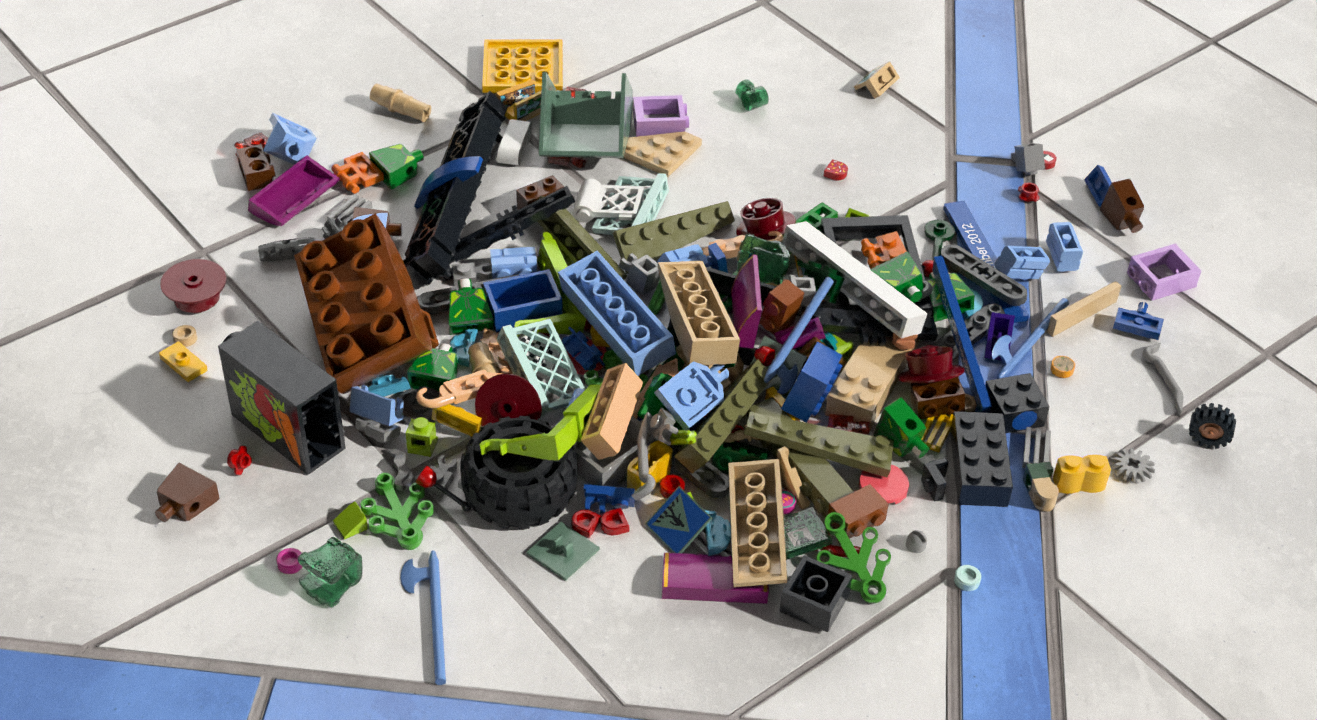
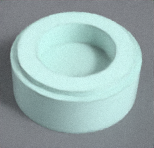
M962 565L955 572L954 582L961 590L974 591L980 585L981 573L974 566Z

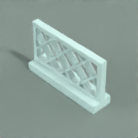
M658 173L655 179L619 176L615 185L631 184L630 186L651 187L644 190L643 198L645 200L641 201L640 209L635 219H632V221L620 220L616 222L615 219L617 218L597 217L592 227L593 233L613 235L614 231L624 229L621 227L627 224L635 226L654 221L669 192L666 174ZM610 193L608 198L615 195V193ZM637 194L627 195V197L632 198ZM621 199L619 201H615L614 203L618 205L624 202V200ZM607 205L602 210H608L612 207ZM629 206L624 208L623 210L633 211V208ZM608 222L611 223V225H608V226H601V225H603V224H605V223H608Z
M551 319L512 328L511 325L502 327L497 337L498 344L512 373L524 378L536 389L541 400V417L544 416L545 412L569 405L572 395L565 393L568 386L575 389H585ZM547 328L550 334L549 339L537 334V330ZM524 334L531 339L526 344L520 341L517 335ZM533 339L546 345L544 351L530 346ZM548 346L558 350L559 358L546 353ZM527 352L540 357L538 364L528 360ZM543 359L556 364L553 371L540 365ZM558 366L568 370L570 374L568 378L555 373ZM537 371L550 377L547 384L538 380L536 376ZM552 379L565 384L563 391L550 386ZM547 391L559 396V401L549 403L546 397Z

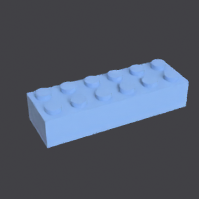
M598 251L558 272L562 291L623 363H627L637 376L676 354L673 335Z

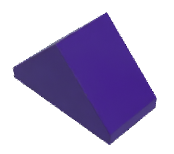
M991 312L984 358L992 359L994 344L1000 337L1004 335L1012 337L1014 315ZM997 356L994 360H1001V358Z

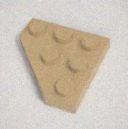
M685 131L629 137L624 158L657 173L666 174L669 177L702 145V139Z

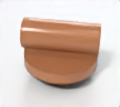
M893 333L892 343L897 349L902 351L913 349L918 334L900 338Z

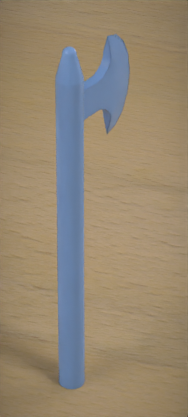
M829 277L825 278L766 371L765 383H768L776 374L779 376L781 385L778 393L780 394L787 393L796 381L798 374L796 363L788 370L783 362L834 283Z
M1066 298L1060 300L1012 356L1009 352V343L1012 338L1009 335H1004L997 340L992 350V359L994 360L997 356H1000L1004 364L999 370L997 379L1007 376L1048 329L1051 315L1069 305V301Z
M432 550L428 560L429 567H414L412 558L403 565L400 578L403 588L409 593H414V587L419 581L429 580L435 684L443 685L446 683L440 572L437 554Z

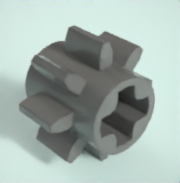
M339 217L327 220L324 227H322L324 239L342 231L348 223L345 220L341 221Z

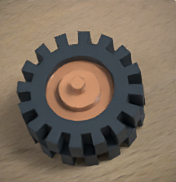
M1210 403L1209 407L1206 404H1202L1201 409L1199 407L1195 408L1189 424V435L1193 436L1192 440L1194 442L1199 440L1198 445L1203 446V444H1207L1206 448L1210 449L1211 445H1214L1215 449H1219L1220 444L1225 447L1227 442L1231 443L1232 438H1234L1236 419H1234L1235 415L1230 413V409L1226 407L1223 410V405L1218 404V407H1214V403Z

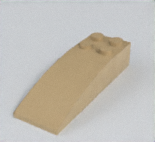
M703 261L658 262V271L666 305L688 364H691L693 361L702 365L736 363L740 338Z
M885 337V346H879L878 341L876 345H870L869 339L867 345L860 343L828 394L825 415L870 431L897 384L898 375L907 366L905 353L916 349L920 340L915 339V347L907 351L897 349L892 343L893 337Z
M779 459L729 463L734 587L787 583Z

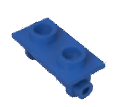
M569 327L572 334L562 339L566 351L572 357L576 356L575 360L585 370H594L598 362L604 366L605 364L600 358L603 355L594 344L589 346L587 344L589 340L581 331L576 333Z

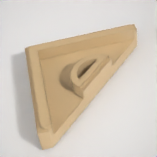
M784 446L778 449L777 459H779L781 485L785 490L791 491L796 496V503L803 510L810 506V501L800 491L799 487L802 486V482L796 467L791 469L788 461L789 449Z

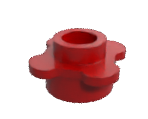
M1027 182L1018 187L1020 192L1018 198L1027 202L1039 201V188L1036 184Z
M244 445L239 446L238 449L231 450L227 457V464L231 469H235L234 473L236 475H241L243 470L252 463V458L247 453V447Z

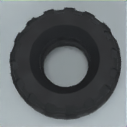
M530 416L501 418L496 423L492 424L490 422L481 427V431L474 433L466 444L465 453H462L460 461L462 491L469 506L482 519L489 523L494 521L499 527L509 529L511 526L519 527V529H529L531 525L538 524V526L548 523L552 516L557 517L567 507L570 499L575 494L578 476L576 452L573 446L560 460H545L513 453L501 455L500 450H491L481 455L480 443L484 440L513 439L542 433L548 434L553 429L549 422L539 418L538 420L530 419ZM522 464L536 467L524 473H512L502 470V468Z

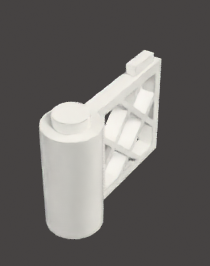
M586 179L581 183L573 215L578 221L584 223L592 221L594 217L619 218V220L632 221L639 212L644 194V186L601 185L595 179ZM605 193H615V195L608 198ZM629 194H637L632 198L627 197ZM619 199L624 200V202L618 205L614 203ZM607 205L612 207L608 210H601V208ZM631 206L633 211H625L623 209Z

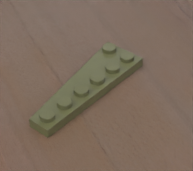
M725 201L616 230L612 234L621 259L624 258L628 261L629 254L633 253L638 259L648 255L655 261L663 253L680 249L733 223L735 219L729 202Z
M754 412L749 413L744 432L746 435L886 478L890 473L894 440L888 439L885 436H870Z

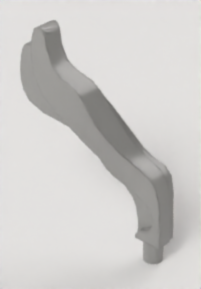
M388 448L386 452L391 457H394V466L398 471L394 481L395 488L397 490H404L405 488L409 491L414 478L406 465V455L400 450Z

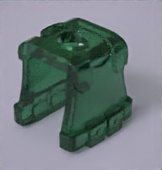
M746 234L744 240L741 241L740 251H738L737 271L739 272L743 264L752 255H757L759 281L780 285L783 282V275H786L789 265L790 254L786 246L780 241H768L756 237L754 234Z
M331 537L321 547L308 553L303 552L298 556L300 565L310 572L299 579V584L310 597L315 598L322 605L327 604L331 608L336 606L344 593L350 587L359 583L362 578V556L349 544L341 543L336 537Z

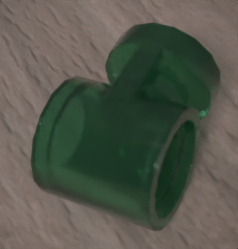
M745 79L736 87L735 93L741 98L742 104L747 111L768 104V93L763 86L755 87L754 83L749 79Z

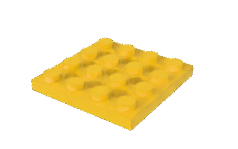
M484 39L482 93L491 91L494 94L530 80L535 83V93L542 90V72H547L556 91H563L562 39Z

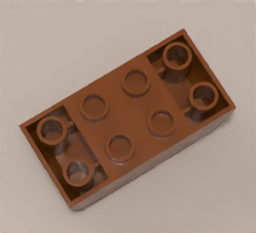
M376 213L363 220L356 219L349 222L342 231L323 241L310 242L301 252L294 255L326 372L336 379L338 392L346 394L351 391V387H360L432 350L431 338L406 266Z

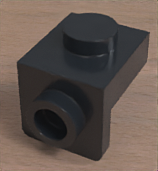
M946 458L932 460L924 464L921 481L924 490L931 495L934 501L944 498L947 484L944 478L946 477L949 463Z

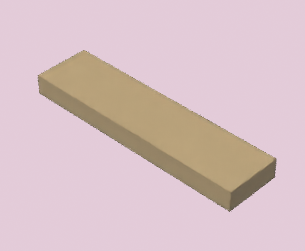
M1115 281L1051 315L1047 333L1054 337L1116 303L1122 285Z

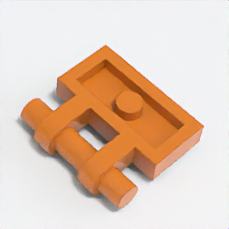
M363 152L345 158L344 165L342 166L334 164L331 167L334 175L340 178L339 181L343 182V186L354 194L360 190L358 184H362L366 188L384 180V174Z
M897 231L875 237L876 244L870 243L869 239L861 241V250L863 255L868 258L867 263L870 269L907 252Z

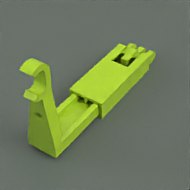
M543 232L537 264L540 271L550 269L562 297V310L564 314L533 320H519L515 322L514 328L551 319L558 334L571 335L569 327L576 333L579 331L583 333L586 318L562 291L558 272L568 266L555 239H553L549 232ZM547 328L538 329L536 333L549 332Z
M601 384L590 385L563 412L564 418L548 434L542 433L513 439L484 440L480 443L481 455L491 450H500L501 455L513 453L545 460H560L576 442H581L580 440Z

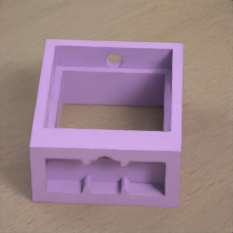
M682 95L633 97V118L636 137L684 132L686 128H689L687 104L683 103ZM678 114V117L644 118V115Z
M1175 243L1132 256L1127 274L1153 301L1197 287L1201 270ZM1166 264L1175 274L1158 279L1149 269Z

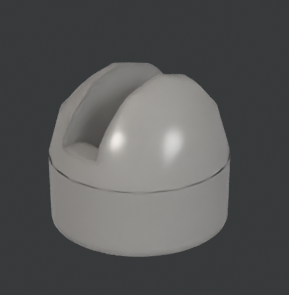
M914 530L909 533L906 539V547L909 551L921 553L926 549L927 538L922 531Z

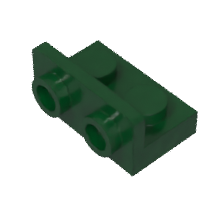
M809 260L808 264L799 261L798 266L805 268L803 276L814 278L816 292L826 277L834 281L823 300L835 304L845 278L836 275L838 270L824 266L822 270L820 269L822 265Z
M736 441L732 443L723 442L714 453L712 465L722 473L729 475V463L768 460L770 450Z

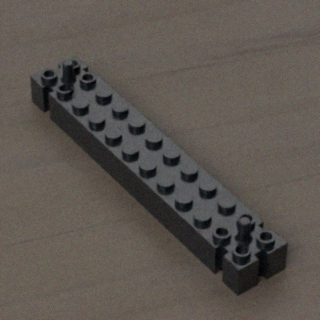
M491 91L479 98L477 103H472L462 110L459 117L460 123L455 127L440 164L442 166L459 158L480 156L483 161L479 172L464 182L456 176L429 192L404 254L406 259L403 262L412 285L416 290L424 285L428 286L439 275L443 276L446 280H449L453 275L449 270V264L455 255V247L461 239L460 234L466 225V218L471 212V204L477 196V188L482 183L481 178L487 169L486 164L491 158L492 148L496 145V142L500 143L503 138L499 133L501 131V124L506 118L505 113L508 107Z

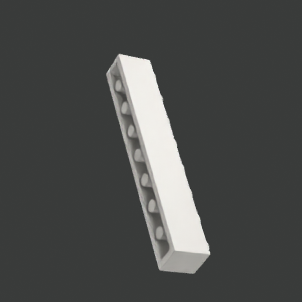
M808 222L786 226L782 246L805 264H808L810 260L821 264L820 269L822 270L824 266L838 270L836 275L845 278L840 291L900 338L921 333L927 316L925 311Z

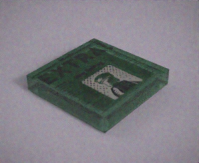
M813 507L784 517L786 560L833 544L832 536L825 530V525Z

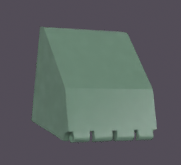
M542 72L539 156L624 158L631 130L633 111V89L626 73H622L621 91H615V99H611V91H595V98H591V91H575V98H571V91H556L547 72Z

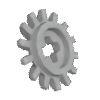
M1130 448L1129 453L1125 449H1121V453L1115 452L1113 454L1115 457L1111 458L1110 462L1115 464L1111 465V469H1118L1115 474L1117 476L1120 474L1124 476L1123 480L1125 481L1128 478L1132 479L1133 483H1136V479L1145 482L1144 476L1151 479V473H1155V469L1151 467L1155 463L1149 461V455L1141 457L1142 451L1134 454L1133 448ZM1129 461L1138 463L1137 468L1128 466Z

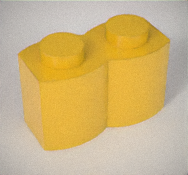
M659 440L647 446L649 474L654 477L655 486L662 478L669 475L672 469V448ZM638 457L634 458L627 468V488H633L635 491L645 484L639 478Z
M1073 455L1062 456L1057 460L1052 479L1060 493L1072 494L1079 491L1097 493L1105 490L1111 468L1107 457L1103 455H1087L1083 458Z

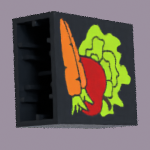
M256 321L240 332L236 331L229 334L218 345L233 417L307 475L346 449L337 381L334 377L259 321Z

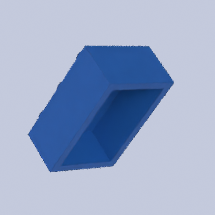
M550 269L483 282V290L493 316V327L496 333H499L503 326L511 325L514 328L515 322L519 320H533L562 314V297Z
M817 342L781 409L806 423L811 415L816 417L843 366L839 364L842 354Z

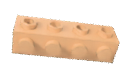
M627 363L607 369L580 440L598 460L613 457L619 453L643 385V381Z

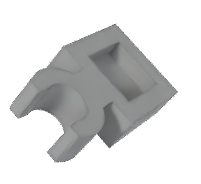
M474 263L452 265L454 286H458V281L461 279H471L472 283L477 282L478 279L482 281L492 279L490 263H483L477 267L474 266Z
M661 408L650 421V432L654 438L667 445H671L670 437L672 433H678V428L673 426L676 421L671 413Z
M365 417L364 420L356 419L355 428L359 431H365V435L374 438L377 442L386 443L400 436L401 427L398 425L387 426Z
M441 455L438 458V467L430 466V468L435 471L437 482L446 489L449 488L454 480L453 473L457 470V459H453L450 464H445V456ZM434 486L425 488L426 492L441 497L444 496V493Z

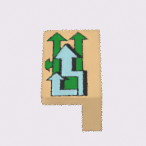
M889 61L870 71L854 88L857 90L867 86L875 99L881 96L900 77Z

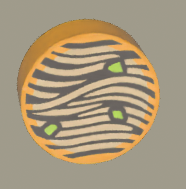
M1057 356L1052 360L1051 372L1057 377L1068 378L1074 373L1075 362L1067 356Z

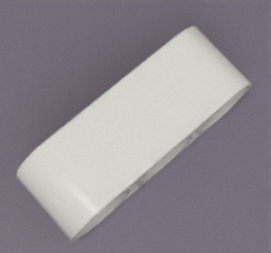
M510 119L498 148V163L520 165L531 137L532 122Z

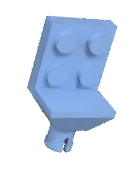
M272 113L269 121L272 124L273 130L263 151L295 165L305 156H309L317 138L310 129Z
M693 361L654 392L684 430H688L724 400L721 382L729 377V371L727 368L721 373H718V371L725 365L713 364L709 369L707 366Z

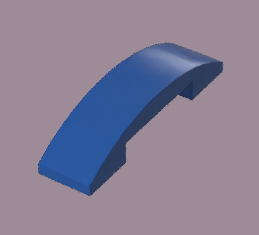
M480 156L459 158L435 169L424 181L414 207L418 209L423 206L429 192L456 176L464 182L479 172L483 159Z

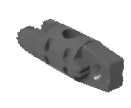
M311 237L295 238L259 245L260 261L295 259V254L301 252L308 243L316 240Z

